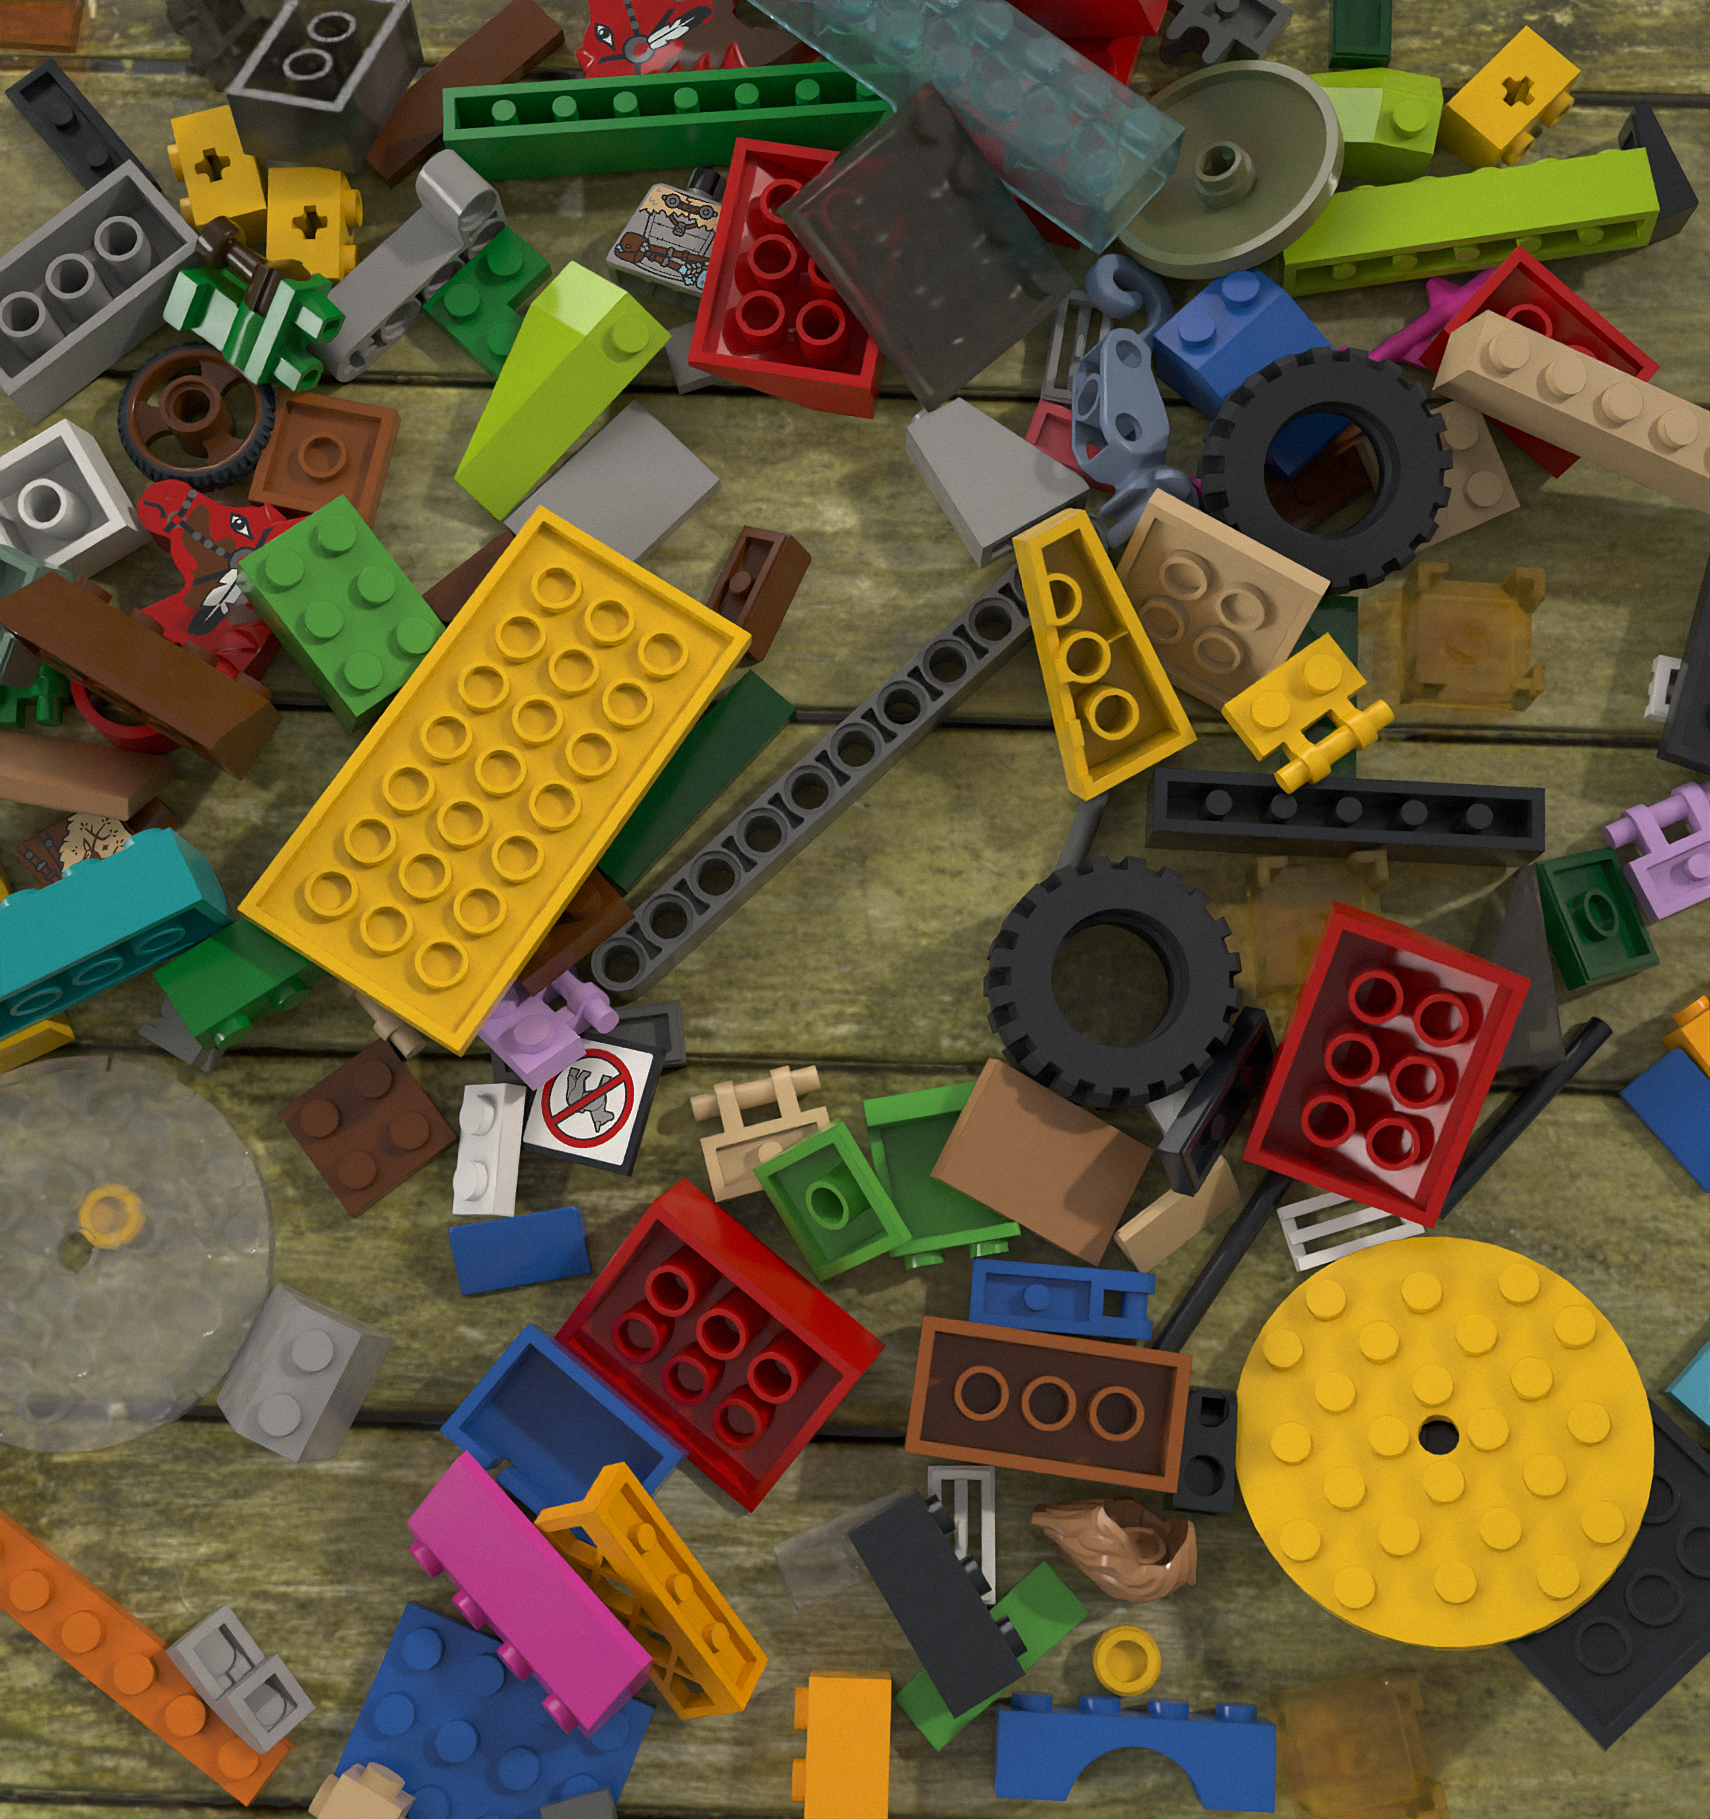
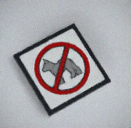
M584 1031L579 1036L587 1054L533 1091L530 1088L523 1114L520 1150L631 1177L667 1050Z

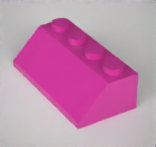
M466 1450L455 1460L408 1519L407 1525L411 1537L415 1541L407 1550L432 1579L443 1572L458 1589L459 1592L451 1600L476 1630L487 1623L504 1642L496 1649V1652L512 1673L521 1682L531 1674L549 1694L541 1704L566 1734H570L578 1727L586 1738L589 1739L650 1681L653 1659Z

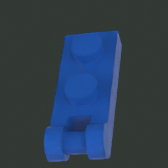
M974 1258L968 1322L1027 1331L1152 1341L1153 1321L1147 1320L1148 1295H1155L1156 1275L1141 1272ZM1104 1291L1122 1293L1120 1318L1102 1316Z

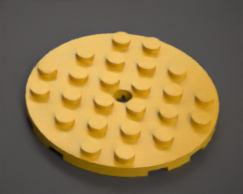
M1443 1236L1392 1240L1358 1250L1316 1272L1299 1285L1279 1305L1258 1335L1242 1370L1236 1393L1238 1418L1235 1467L1242 1496L1254 1526L1271 1555L1285 1573L1311 1599L1349 1625L1380 1639L1433 1648L1435 1651H1469L1494 1648V1645L1517 1640L1535 1632L1538 1634L1566 1619L1591 1600L1613 1576L1625 1559L1638 1534L1647 1508L1652 1484L1655 1447L1648 1399L1637 1367L1624 1342L1610 1322L1586 1296L1558 1274L1522 1254L1480 1241ZM1436 1420L1453 1423L1459 1433V1442L1456 1448L1444 1455H1434L1426 1451L1419 1442V1434L1424 1424Z

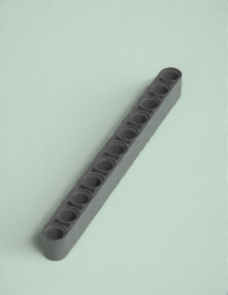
M1086 512L1109 556L1111 547L1106 542L1108 532L1110 531L1109 526L1105 520L1096 514ZM1018 563L1013 565L633 912L635 915L633 919L595 948L591 959L592 973L607 995L614 1000L628 1002L637 1000L647 994L1034 638L1025 594L1021 589L1023 585ZM994 621L1005 626L1009 634L1001 640L990 641L981 637L976 628L984 622ZM951 662L958 665L964 672V675L955 682L946 683L936 679L931 670L939 663ZM896 703H907L913 706L919 715L911 723L900 725L890 721L885 712ZM860 744L869 748L874 756L867 764L853 767L842 762L839 754L849 745ZM813 785L820 787L828 795L826 801L820 807L810 810L803 809L793 801L794 795L804 786ZM768 827L779 832L781 841L776 848L769 852H757L747 845L748 837L758 828ZM712 870H726L735 877L733 886L722 895H709L700 888L702 879ZM674 911L687 917L688 921L685 930L676 938L664 939L654 934L655 923L663 914ZM629 954L639 959V970L631 980L617 983L608 979V966L614 958L619 955Z

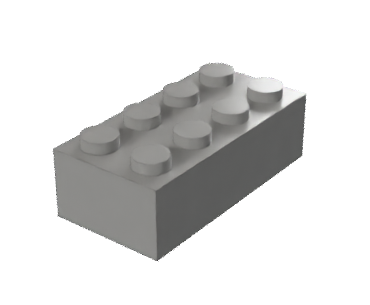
M130 159L0 258V386L34 425L38 424L167 323L162 319V315L179 271L210 266L196 255L195 246L199 236Z

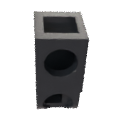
M1189 1385L1177 1494L1165 1492L1163 1510L1222 1518L1233 1514L1238 1418L1236 1391Z

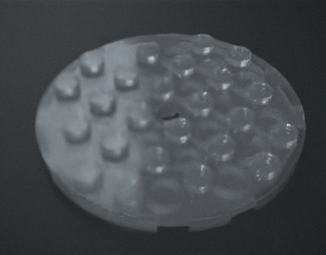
M72 1056L48 1059L24 1065L0 1075L1 1442L39 1452L71 1453L106 1449L152 1434L189 1412L222 1382L237 1362L262 1314L269 1295L274 1269L275 1231L269 1192L261 1169L248 1144L230 1120L199 1092L171 1076L150 1067L99 1056ZM82 1233L94 1244L95 1248L92 1249L90 1260L81 1268V1271H72L65 1266L62 1260V1249L64 1243L70 1237Z

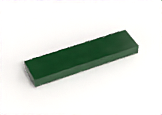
M750 669L687 735L595 867L628 895L797 716L796 708Z

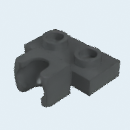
M1169 0L1166 9L1176 15V17L1163 35L1159 50L1161 61L1164 64H1171L1179 55L1187 51L1196 52L1202 57V69L1228 62L1231 52L1244 60H1263L1290 25L1294 11L1277 0Z

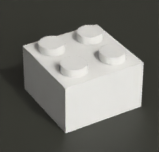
M66 418L0 457V544L10 546L73 574L72 583H74L79 575L88 579L152 541L150 534L141 523L135 508L95 438Z

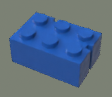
M529 1323L439 1430L464 1452L467 1450L484 1470L498 1468L505 1459L512 1463L514 1467L504 1468L496 1480L537 1515L545 1508L582 1501L604 1466L624 1461L653 1499L690 1454L541 1326ZM582 1526L569 1528L576 1539L597 1548Z

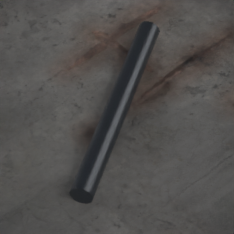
M1592 1016L1460 1161L1439 1214V1219L1443 1220L1613 1034L1608 1024L1600 1018Z
M1269 1169L1150 1349L1180 1353L1295 1178Z

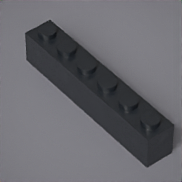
M1155 768L1147 785L1145 848L1525 868L1545 852V788L1324 777L1314 785L1306 782L1291 794H1287L1277 783L1274 774Z

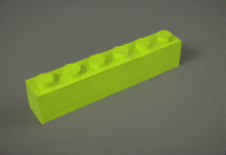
M1646 147L1623 151L1620 149H1607L1590 156L1563 160L1546 158L1529 165L1502 169L1485 167L1468 174L1441 178L1424 176L1407 183L1380 187L1363 185L1350 191L1334 193L1315 223L1298 240L1277 254L1275 261L1280 287L1290 297L1497 268L1518 245L1537 261L1648 246L1660 207Z

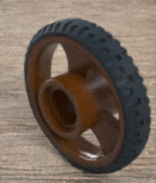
M198 341L182 343V346L173 345V347L163 349L164 353L154 354L152 358L146 360V365L141 364L138 367L139 369L132 374L133 379L128 380L122 392L124 396L120 397L117 411L119 414L117 416L119 437L133 464L154 483L170 479L179 480L187 483L200 493L214 492L216 488L222 490L234 485V481L240 482L243 478L250 475V470L256 469L258 459L262 454L261 449L266 448L271 438L269 431L274 429L276 416L273 414V411H276V396L271 383L254 384L243 375V370L228 362L224 358L222 351L208 341H202L201 344ZM201 368V376L188 375L172 381L162 392L159 407L147 404L152 394L166 380L180 372ZM245 382L254 399L255 417L246 439L235 438L237 430L236 421L224 398L233 387ZM209 411L201 421L188 423L190 418L196 413ZM174 435L182 449L188 454L199 458H209L208 465L195 468L174 466L159 459L150 451L149 447L159 438Z

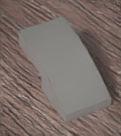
M228 1604L216 1608L165 1650L179 1671L210 1708L259 1755L266 1754L316 1709L276 1653L266 1658Z

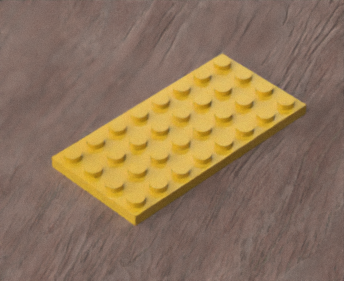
M539 505L238 906L239 914L459 1057H462L751 645L752 634L542 505Z

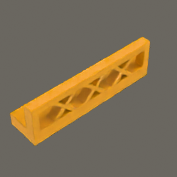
M625 1461L604 1466L582 1501L542 1509L533 1525L652 1657L650 1679L679 1718L687 1720L743 1712L769 1658ZM582 1526L597 1548L576 1539L569 1528ZM605 1576L626 1585L634 1597L614 1589ZM642 1626L663 1635L672 1647L651 1638ZM679 1675L700 1684L705 1692L692 1694Z

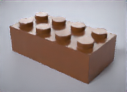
M924 1315L922 1318L904 1452L1177 1494L1193 1355Z

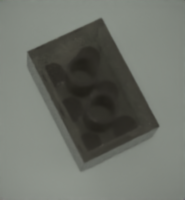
M288 0L226 92L243 153L277 161L356 174L424 62L412 0Z

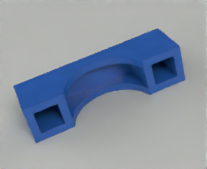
M1013 1691L1011 1702H996L993 1789L995 1796L998 1798L1066 1801L1075 1780L1082 1770L1094 1759L1118 1748L1143 1747L1163 1753L1177 1762L1187 1774L1197 1800L1205 1809L1275 1813L1276 1725L1265 1716H1257V1705L1239 1702H1217L1216 1714L1189 1712L1188 1701L1151 1698L1148 1699V1710L1122 1709L1121 1698L1080 1695V1706L1052 1705L1053 1694L1037 1691Z

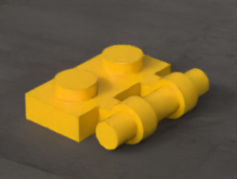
M1328 632L1227 702L1221 710L1222 715L1259 763L1280 748L1291 762L1275 772L1274 776L1277 783L1287 794H1291L1306 782L1314 785L1331 773L1330 765L1353 749L1359 752L1363 751L1378 740L1377 732L1395 719L1390 707L1381 699L1363 711L1356 709L1349 699L1361 692L1366 686L1367 681ZM1325 716H1328L1337 729L1314 745L1302 733Z

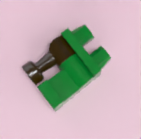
M227 216L214 218L201 231L195 246L196 255L210 266L179 271L162 319L179 331L191 329L222 351L224 358L235 367L243 370V375L256 385L277 381L295 393L315 388L324 367L321 361L305 350L309 339L317 345L331 342L339 334L346 318L345 314L327 298L333 283L320 273H315L311 276L310 272L302 265L303 262L298 260L281 259L270 261L246 246V233ZM231 267L248 283V286L226 270V268Z

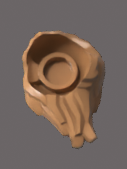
M1130 1496L1074 1499L1057 1504H1038L1034 1507L1030 1524L1044 1528L1043 1535L1055 1541L1054 1549L1059 1555H1062V1560L1081 1570L1102 1591L1113 1598L1127 1599L1133 1604L1139 1605L1152 1602L1157 1598L1167 1597L1185 1583L1189 1586L1196 1584L1197 1539L1194 1524L1189 1520L1186 1521L1179 1516L1162 1521Z

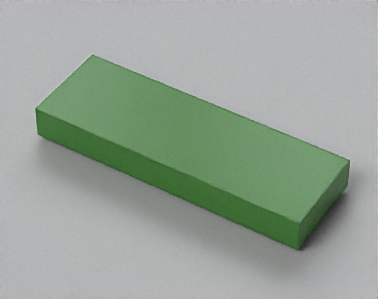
M1044 1559L988 1609L995 1621L1007 1614L1028 1649L1026 1653L1017 1658L1024 1672L1090 1614ZM925 1667L893 1695V1699L938 1752L1013 1683L954 1719Z

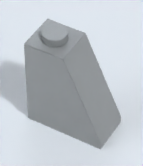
M960 397L944 406L941 403H934L925 407L912 418L910 425L906 427L907 454L980 570L1013 552V537L1067 508L1085 510L1090 488L1084 478Z

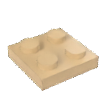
M1455 400L1430 411L1432 415L1441 412L1448 429L1439 434L1443 450L1452 449L1454 469L1446 470L1444 474V486L1450 487L1452 490L1448 506L1437 511L1434 521L1440 526L1431 541L1421 543L1414 553L1521 507L1482 412ZM1367 438L1355 444L1376 494L1379 482V467L1374 448Z

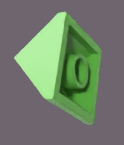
M840 1116L753 1169V1172L819 1282H823L905 1244L912 1238Z

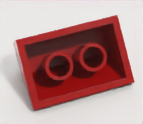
M1520 245L1514 249L1449 321L1418 359L1437 375L1451 332L1485 311L1490 310L1644 382H1648L1660 368L1656 362ZM1482 413L1486 419L1556 479L1581 458Z

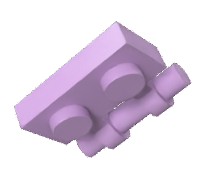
M1710 780L1699 785L1693 781L1672 789L1671 797L1649 807L1643 804L1631 807L1621 813L1620 820L1602 827V836L1608 847L1611 846L1615 850L1631 842L1638 846L1643 857L1629 862L1622 867V871L1651 925L1710 898ZM1680 820L1688 823L1693 834L1668 844L1661 829Z
M573 965L534 997L517 978L478 1035L534 1091L587 1054L579 1034L591 1026L599 1033H608L618 1024L619 1015L609 1006L610 1001L607 994L592 982L584 983L577 976V967ZM561 995L567 1001V1005L554 1012L547 1004Z

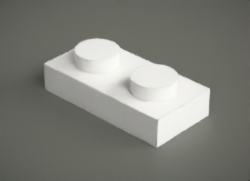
M508 1083L465 1086L464 1101L459 1118L461 1131L457 1169L453 1178L454 1201L452 1215L514 1217L526 1093L525 1086Z

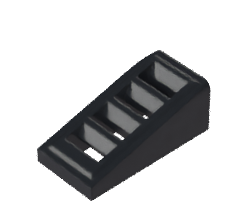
M1645 101L1634 106L1618 134V142L1622 151L1646 147L1660 207L1649 242L1650 245L1680 233L1699 205V201L1650 105Z

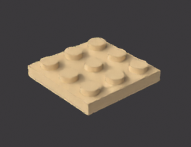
M1159 488L1156 489L1149 499L1115 571L1170 683L1220 711L1227 702L1286 662L1331 582Z

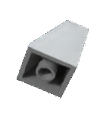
M277 1281L216 1402L236 1433L296 1463L334 1459L395 1338L281 1281Z

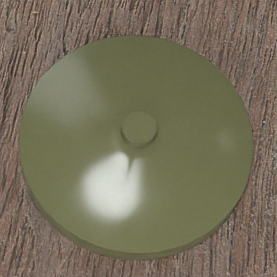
M1240 60L1213 65L1186 75L1168 85L1149 99L1130 118L1115 139L1106 159L1101 181V199L1105 216L1116 239L1124 251L1143 267L1165 276L1180 279L1223 277L1234 271L1247 270L1276 256L1298 240L1315 223L1325 210L1337 188L1344 163V139L1334 107L1325 91L1311 77L1288 65L1264 60Z

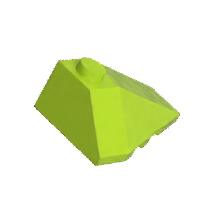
M1384 67L1308 75L1328 95L1340 123L1344 139V163L1341 176L1387 185L1407 183L1424 177L1434 154L1444 100L1440 78Z
M571 261L529 306L485 410L480 417L453 478V481L498 523L672 337L627 291L574 261Z

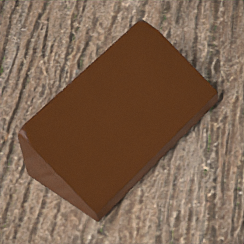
M744 525L705 606L752 634L751 645L743 656L763 661L811 562V555L791 534Z

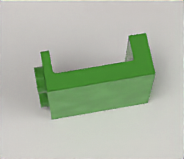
M977 1081L863 1101L875 1176L912 1236L905 1244L889 1250L890 1261L904 1259L906 1270L944 1264L943 1252L968 1247L970 1259L1009 1252L1007 1240L1018 1239L1021 1235L1019 1223L1009 1221L930 1176Z

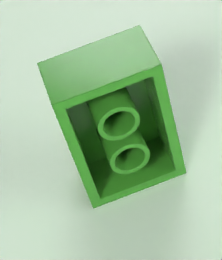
M344 494L238 562L236 585L350 734H353L385 712L446 630V627Z

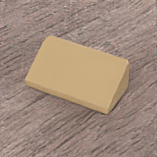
M1220 1154L1200 1190L1194 1197L1175 1193L1171 1188L1113 1234V1242L1137 1272L1147 1273L1239 1200L1240 1191L1227 1160Z

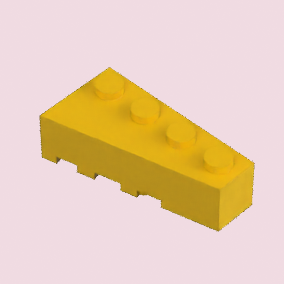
M1067 508L1013 537V546L1069 791L1084 801H1088L1197 741L1198 738L1086 511Z

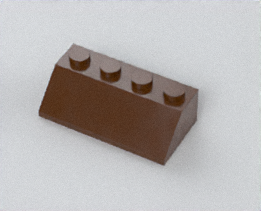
M51 571L0 600V627L27 653L239 781L242 780L283 719L269 701L273 695L272 691L263 684L242 672L233 680L215 669L219 660L211 653L189 640H186L180 648L162 637L166 629L155 619L134 607L125 615L108 604L112 596L107 591L81 575L72 583L56 572Z

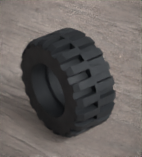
M1330 346L1310 348L1305 352L1295 355L1291 353L1271 362L1245 379L1222 402L1215 420L1209 423L1202 442L1206 443L1203 457L1197 461L1196 479H1201L1202 496L1198 497L1201 512L1331 581L1323 596L1349 594V592L1354 590L1368 589L1384 582L1385 576L1393 571H1401L1417 558L1414 551L1421 543L1430 542L1440 526L1434 519L1438 509L1448 506L1452 488L1444 486V474L1446 470L1454 469L1452 449L1443 450L1439 434L1448 429L1441 412L1433 415L1430 413L1424 403L1430 394L1419 381L1409 384L1400 376L1403 368L1387 358L1377 362L1369 358V351L1352 347L1343 351L1331 350ZM1315 413L1336 414L1347 418L1357 425L1371 442L1379 467L1377 493L1369 511L1351 527L1327 535L1307 533L1285 522L1274 510L1264 483L1265 458L1275 437L1292 421Z
M1108 855L1088 858L1082 865L1073 867L1071 864H1068L1052 872L1040 884L1036 883L1002 922V927L996 938L992 941L987 960L990 961L988 974L983 978V997L989 998L991 1009L987 1019L992 1034L999 1033L1006 1047L1001 1052L1010 1065L1013 1067L1018 1064L1029 1075V1078L1077 1106L1095 1107L1096 1111H1116L1127 1107L1136 1108L1165 1098L1185 1088L1184 1085L1192 1079L1200 1077L1214 1063L1212 1057L1216 1051L1226 1047L1234 1031L1229 1021L1232 1014L1240 1011L1243 993L1242 990L1234 988V976L1242 972L1239 952L1229 953L1225 938L1233 933L1224 916L1215 921L1205 908L1212 899L1199 886L1189 892L1178 884L1182 877L1181 873L1167 866L1162 867L1158 872L1146 868V859L1126 856L1121 862H1111ZM1098 925H1112L1126 929L1143 939L1154 950L1164 967L1168 982L1166 1012L1158 1025L1148 1035L1138 1041L1123 1045L1096 1043L1077 1032L1064 1018L1058 1008L1051 984L1055 959L1063 945L1073 935L1086 928Z

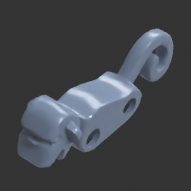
M1111 253L1101 256L1087 270L1085 288L1089 298L1101 312L1116 319L1130 318L1144 305L1147 314V324L1145 329L1139 334H1136L1132 329L1117 328L1110 331L1079 361L1072 376V452L1081 470L1095 481L1107 483L1116 488L1114 496L1100 510L1101 518L1112 517L1118 522L1110 529L1106 539L1108 545L1112 549L1128 546L1141 515L1157 488L1199 510L1200 502L1196 489L1193 486V480L1185 473L1164 465L1170 427L1164 403L1151 371V355L1154 353L1153 334L1175 316L1172 299L1162 281L1151 270L1143 267L1128 256ZM1114 282L1124 285L1131 291H1122ZM1088 372H1092V373H1093V374H1091V375H1089V376L1087 377V373H1088ZM1087 444H1093L1101 449L1091 460L1086 453Z

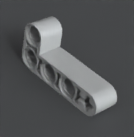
M444 150L436 154L425 164L419 173L416 181V191L422 208L330 290L327 298L345 314L346 318L339 334L331 342L317 345L309 339L306 350L321 361L322 365L340 382H348L363 373L423 318L425 313L422 305L508 225L498 192L453 150Z

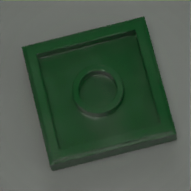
M1611 846L1539 861L1520 870L1568 991L1639 973L1660 964L1632 892Z

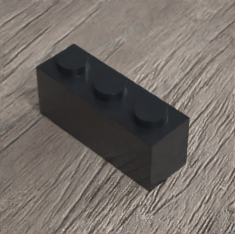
M916 1487L848 1529L847 1535L954 1719L1026 1675L1017 1658L1026 1653L1028 1649L1007 1614L996 1621L992 1617L981 1598L990 1592L992 1588L972 1554L959 1560L945 1537L957 1529L938 1496L934 1494L924 1500Z

